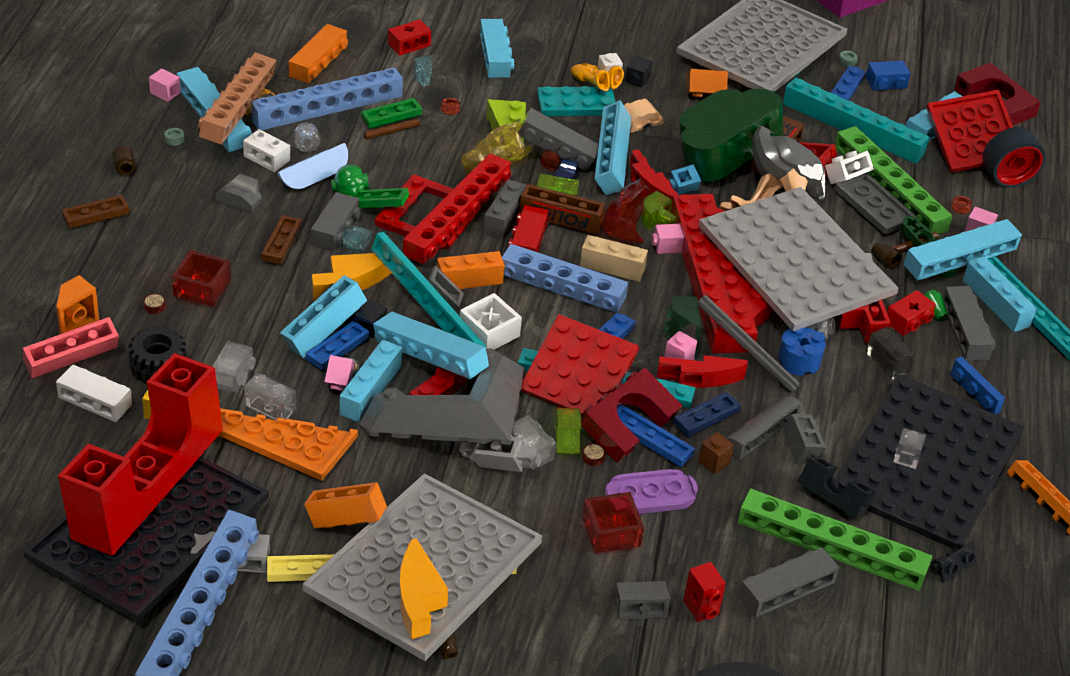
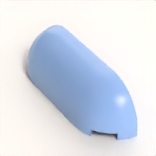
M343 143L332 149L320 152L282 169L277 174L280 180L290 188L301 189L336 174L340 167L347 164L348 150L346 144Z

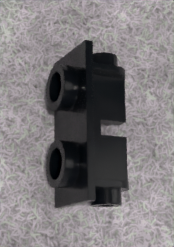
M974 541L968 544L959 543L955 548L948 551L946 556L942 555L938 559H934L930 565L931 571L941 574L942 582L945 583L975 563Z

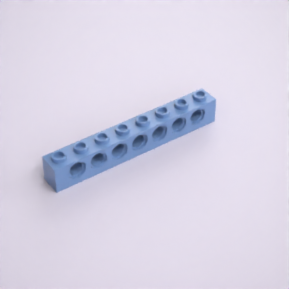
M388 68L361 76L251 101V118L258 130H265L402 97L403 78L396 68Z
M228 510L135 676H179L181 670L187 668L191 660L192 650L200 645L206 625L210 626L217 605L223 603L228 585L234 583L239 565L245 563L250 545H254L258 539L259 530H257L256 519ZM198 601H205L204 603H201V604H198V603H197ZM186 622H193L192 624H189V625H186V624H185ZM175 643H182L179 646H172ZM164 664H170L168 667L165 668L160 667Z

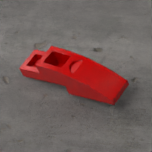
M639 149L633 150L630 159V180L645 197L671 212L673 195H678V193L674 191L670 181L666 179L662 172L655 173L654 169H651L646 157L642 155Z
M704 355L703 361L659 356L657 378L676 380L679 384L695 388L723 386L745 379L748 360Z
M436 367L435 375L409 392V395H453L468 378L441 367Z

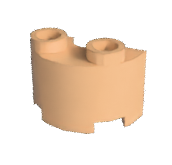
M647 99L637 100L631 104L626 103L624 105L631 116V133L642 130L646 124H650L652 127L664 124L663 117Z

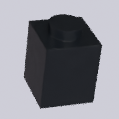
M635 56L627 66L625 82L643 87L651 77L653 61Z

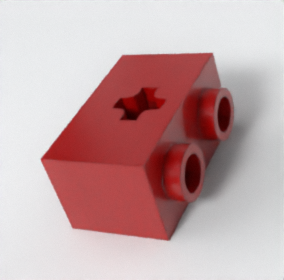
M420 19L388 29V45L399 56L431 46V30Z
M916 290L888 307L887 314L891 322L890 326L902 336L911 331L914 332L919 326L929 323L933 319L936 303Z
M712 562L689 569L683 601L697 622L713 619L720 612L726 582Z

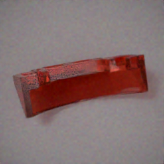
M641 178L625 186L620 191V196L612 201L607 208L602 227L608 236L643 244L644 239L636 231V225L643 210L654 198V193Z

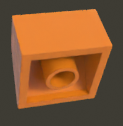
M690 69L686 74L687 94H692L693 98H703V95L710 96L717 91L727 90L728 71Z
M80 275L61 285L56 306L60 334L99 321L97 294L94 286Z

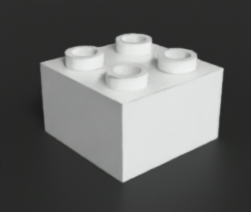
M495 293L460 310V317L486 345V349L492 348L495 350L520 337L522 317Z

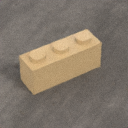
M588 235L582 247L580 266L640 282L645 271L648 250Z

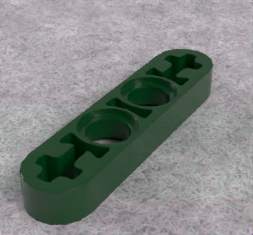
M907 216L903 219L900 229L915 247L937 241L916 217ZM919 237L925 238L928 242L920 241ZM958 268L940 274L946 278H951L956 275Z

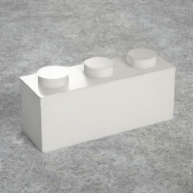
M72 365L56 381L58 398L114 422H117L132 406L130 388L75 365Z

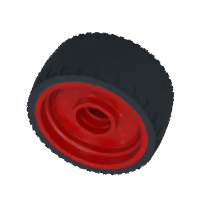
M1012 127L999 132L988 142L982 154V160L989 175L998 185L1005 188L1018 187L1030 182L1040 173L1046 162V153L1041 142L1030 130L1023 127Z

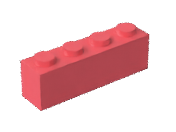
M110 317L24 347L23 361L33 379L118 348L119 335Z

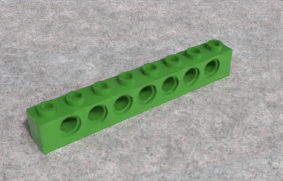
M856 126L837 132L835 148L840 154L846 158V153L855 150L857 154L868 151L874 170L866 173L917 216V219L931 233L937 232L941 234L949 230L953 215Z
M751 488L740 510L738 523L808 550L814 551L822 547L832 559L918 591L922 587L932 559L930 554Z

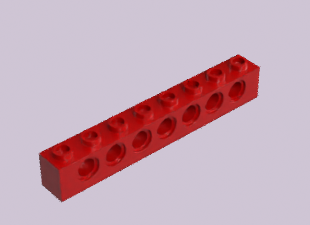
M490 153L403 239V254L423 265L430 258L432 259L436 252L446 245L448 239L451 236H455L458 229L465 225L469 218L476 214L480 207L487 203L495 192L499 191L504 182L510 179L511 162Z

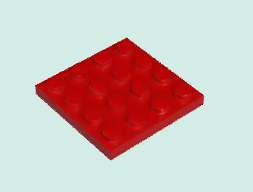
M999 90L931 102L926 105L950 173L983 167L982 154L988 142L999 132L1013 127Z
M558 314L523 380L521 392L584 417L582 413L591 404L596 406L598 404L597 401L605 393L610 395L612 389L619 382H623L639 351V345Z

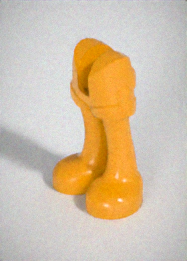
M588 63L578 64L571 68V74L577 80L589 81L603 91H608L609 87L612 89L617 88L624 77L623 69L619 66H612L608 72L603 69L599 70L597 66Z

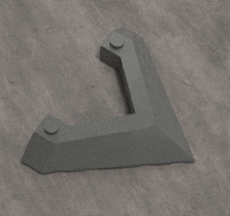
M492 348L486 349L489 366L475 376L476 382L470 395H405L397 388H388L382 393L375 395L359 422V427L370 436H380V433H391L392 437L410 438L411 435H422V439L468 441L475 443L501 441L502 444L511 445V433L514 430V418L517 414L520 399L519 392L522 389V377L525 374V368Z

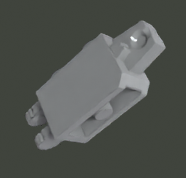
M511 436V445L502 444L501 441H489V443L462 442L459 449L463 457L470 458L471 461L476 462L478 467L522 472L523 467L536 468L542 461L541 457L537 454L536 448L524 445L520 437Z

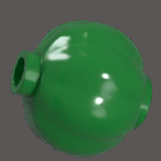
M353 164L340 167L336 172L335 180H331L333 192L348 196L353 195L357 197L358 192L369 189L367 173H362L361 168Z

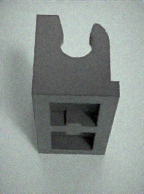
M791 414L783 433L796 464H803L809 455H813L812 457L820 456L822 451H825L826 446L812 415Z
M665 581L616 583L618 598L615 600L619 620L668 618L670 596Z

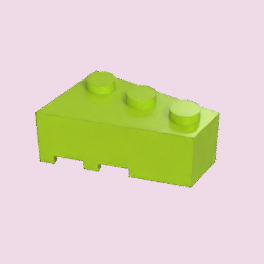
M487 99L486 119L491 124V130L496 135V141L502 154L522 156L524 138L517 135L525 118L526 102Z

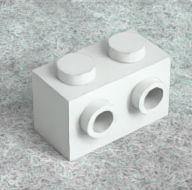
M260 129L243 140L244 157L273 172H276L290 161V145Z
M855 150L846 153V158L839 156L831 159L832 163L825 165L831 184L874 170L868 151L857 154Z

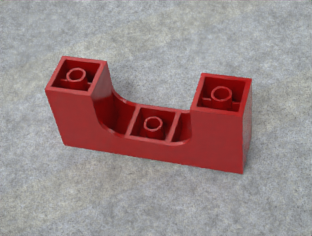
M174 353L147 381L151 407L149 424L143 436L123 457L88 443L58 475L72 540L113 556L223 431L215 367Z

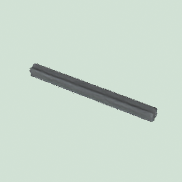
M704 295L698 301V305L790 392L797 389L799 382L708 296Z

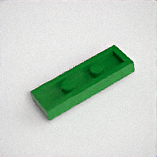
M414 98L361 111V118L369 129L422 115V108Z
M408 188L361 190L355 198H359V207L361 209L371 207L397 208L404 205L410 194Z

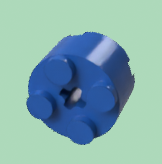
M807 327L796 331L791 329L785 331L778 354V361H781V366L787 372L803 376L807 372H811V374L817 372L821 366L825 350V335Z

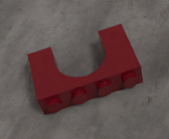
M992 63L958 74L954 90L962 96L999 90L1001 96L1006 99L1003 102L1012 125L1036 117L1041 103L1040 100Z
M643 368L638 373L636 371L632 372L627 377V382L624 384L619 382L612 389L610 395L605 393L597 401L598 404L596 406L591 404L582 413L584 417L579 425L616 463L631 453L640 441L620 420L617 413L618 405L631 404L639 407L660 428L674 418L683 406L646 368Z

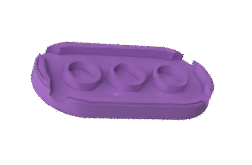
M676 469L620 474L613 477L611 482L606 485L605 500L613 510L627 515L680 510L694 503L698 487L696 481L690 475L687 477L682 471Z

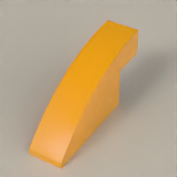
M375 253L331 256V273L312 274L313 302L331 284H335L344 275L356 281L361 290H365L382 281L391 274V271Z
M417 538L412 539L409 543L400 569V611L404 626L411 640L430 634L431 615L429 612L448 607V587Z

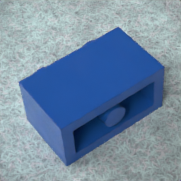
M904 61L869 62L865 78L872 91L907 89L911 73Z

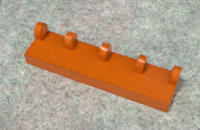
M1015 460L1007 474L1012 477L1017 473L1024 480L1020 487L1024 491L1031 487L1039 495L1036 503L1042 506L1046 502L1055 511L1052 515V519L1055 522L1062 517L1070 525V501L1028 460ZM1069 526L1068 529L1066 530V532H1067L1069 535H1070V526Z

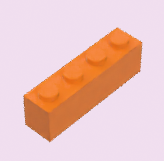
M329 24L324 26L289 60V77L309 84L347 47V31Z

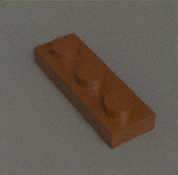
M123 195L62 209V216L68 228L130 213L129 206Z
M285 215L281 216L261 253L262 261L282 265L302 226V219Z

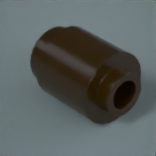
M127 146L117 147L112 153L115 169L121 175H130L136 166L133 151Z

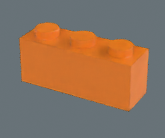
M500 251L437 258V267L459 289L503 284L505 265Z
M378 482L315 490L304 504L314 528H332L338 525L351 526L361 522L374 523L381 518L387 508Z

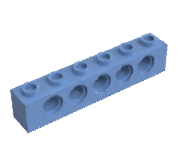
M510 244L502 256L505 265L504 276L615 313H618L626 299L627 281Z

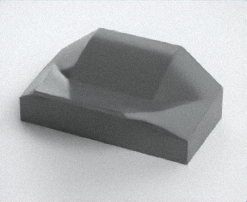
M238 174L216 193V201L252 213L262 202L258 180Z

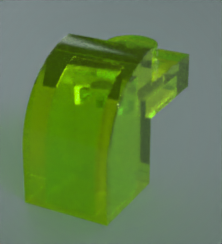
M658 191L645 199L642 223L648 230L656 227V225L676 224L677 217L670 213L672 200Z
M555 408L554 432H556V453L579 454L580 409Z

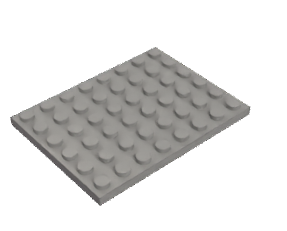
M741 0L679 45L676 53L711 70L728 71V78L748 88L767 89L775 92L846 36L847 28L783 0Z
M802 187L699 220V227L792 331L896 295L899 288Z
M424 473L386 508L378 521L369 523L303 583V591L426 661L542 543V535ZM417 538L448 587V607L429 612L431 615L430 634L411 640L404 626L400 611V569L409 543L412 539Z

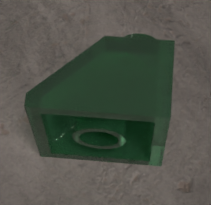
M671 296L670 304H666V317L668 318L663 321V333H667V341L678 331H681L697 340L698 345L701 323L697 297Z

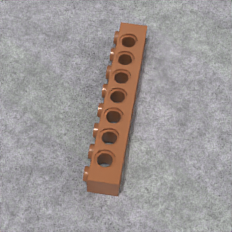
M256 52L251 58H247L245 66L240 67L239 73L234 75L232 82H228L226 90L221 91L219 99L214 100L212 108L207 109L205 117L200 118L198 128L200 129L199 137L221 145L250 108L251 101L256 100L273 77L276 59Z

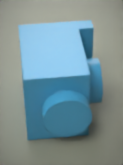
M694 164L671 171L669 181L678 195L690 191H699L701 179Z

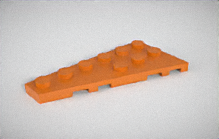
M220 408L223 431L218 436L323 481L358 437V430L350 429L347 432L338 430L336 426H329L328 428L315 427V424L284 418L270 420L266 419L265 415L257 414L256 417L243 415L240 411Z

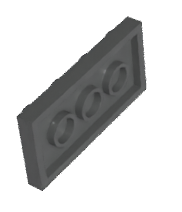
M863 173L835 184L834 190L884 235L899 230L905 217L913 216L917 218L868 173Z

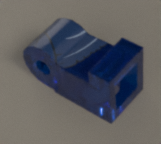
M562 159L560 167L554 174V191L570 194L577 175L578 162ZM559 183H566V184H568V186H567V187H561V186H559L558 184H559Z

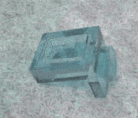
M431 55L414 59V75L422 86L430 85L433 57Z
M355 225L351 230L345 228L343 231V246L362 252L373 238V231Z

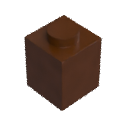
M716 432L701 443L698 462L713 474H717L730 464L734 444Z

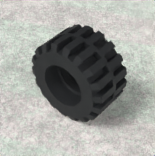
M155 326V328H145L144 331L140 330L137 332V335H133L128 344L131 372L135 375L136 379H142V382L146 384L174 353L187 357L186 341L183 339V335L181 333L178 334V331L175 329L170 330L169 327L160 328V326Z

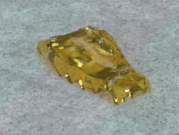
M516 120L510 124L493 129L474 146V149L462 154V164L465 171L469 174L490 153L510 161L511 164L528 155L532 151L531 145L524 146L518 132V128L522 126L521 121Z

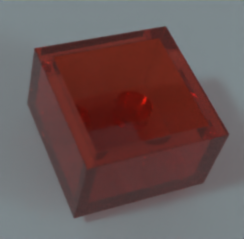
M190 250L172 275L173 296L213 307L231 281L230 260Z
M631 492L584 498L582 519L595 554L641 547L644 525Z

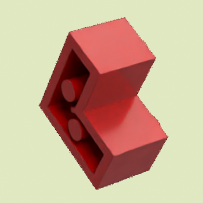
M882 300L835 316L839 329L860 328L865 343L886 342L891 322Z

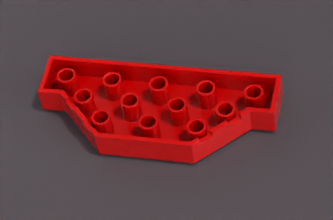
M713 194L673 195L670 215L673 224H680L684 235L682 255L711 353L747 352L698 305V301L704 295L708 296L755 342L758 335L756 327L758 325L761 326L774 310L699 227L700 219L724 212V210L716 206Z

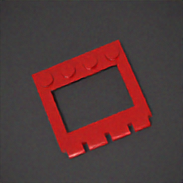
M413 174L402 187L408 188L410 194L404 205L397 208L385 207L375 218V226L406 237L416 226L399 221V218L404 217L408 212L409 206L414 205L417 201L419 194L427 192L444 199L453 188ZM473 214L468 222L458 229L455 236H451L443 248L449 249L476 214Z

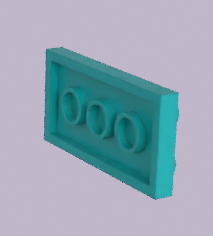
M587 86L537 87L540 112L545 116H602L603 107L615 103L613 89L610 87L608 91Z

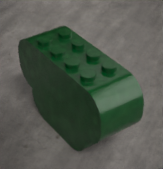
M727 89L711 94L684 111L679 117L684 166L687 167L694 164L701 181L710 182L725 177L754 158L752 136L758 127L763 126L771 131L770 136H784L782 98L767 89H751L743 93Z

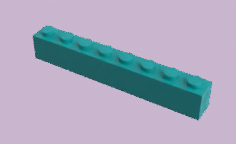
M795 77L786 86L783 104L841 131L856 126L879 148L917 164L925 155L929 136L872 112L870 109L863 108L852 101L838 97L836 94L829 93L802 79Z

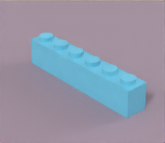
M199 67L178 72L177 76L180 77V91L200 117H205L207 109L212 108L215 99H219L220 93L217 91L216 86L208 80L207 75ZM242 118L222 144L228 153L244 148L243 140L252 135L249 126L243 123Z
M621 100L603 107L595 180L606 196L624 189L631 116Z
M1008 219L994 222L993 224L945 237L941 240L908 249L904 266L918 281L968 265V262L982 257L988 259L1016 250L1022 234Z
M390 312L373 324L375 338L378 343L385 340L402 347L403 353L471 379L489 366L485 346L395 312Z

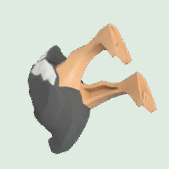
M760 126L752 136L754 159L757 169L762 176L756 191L749 201L732 195L730 202H722L719 208L727 211L771 197L775 191L783 193L802 187L812 199L822 201L825 196V169L819 157L795 139L788 136H770L771 131Z

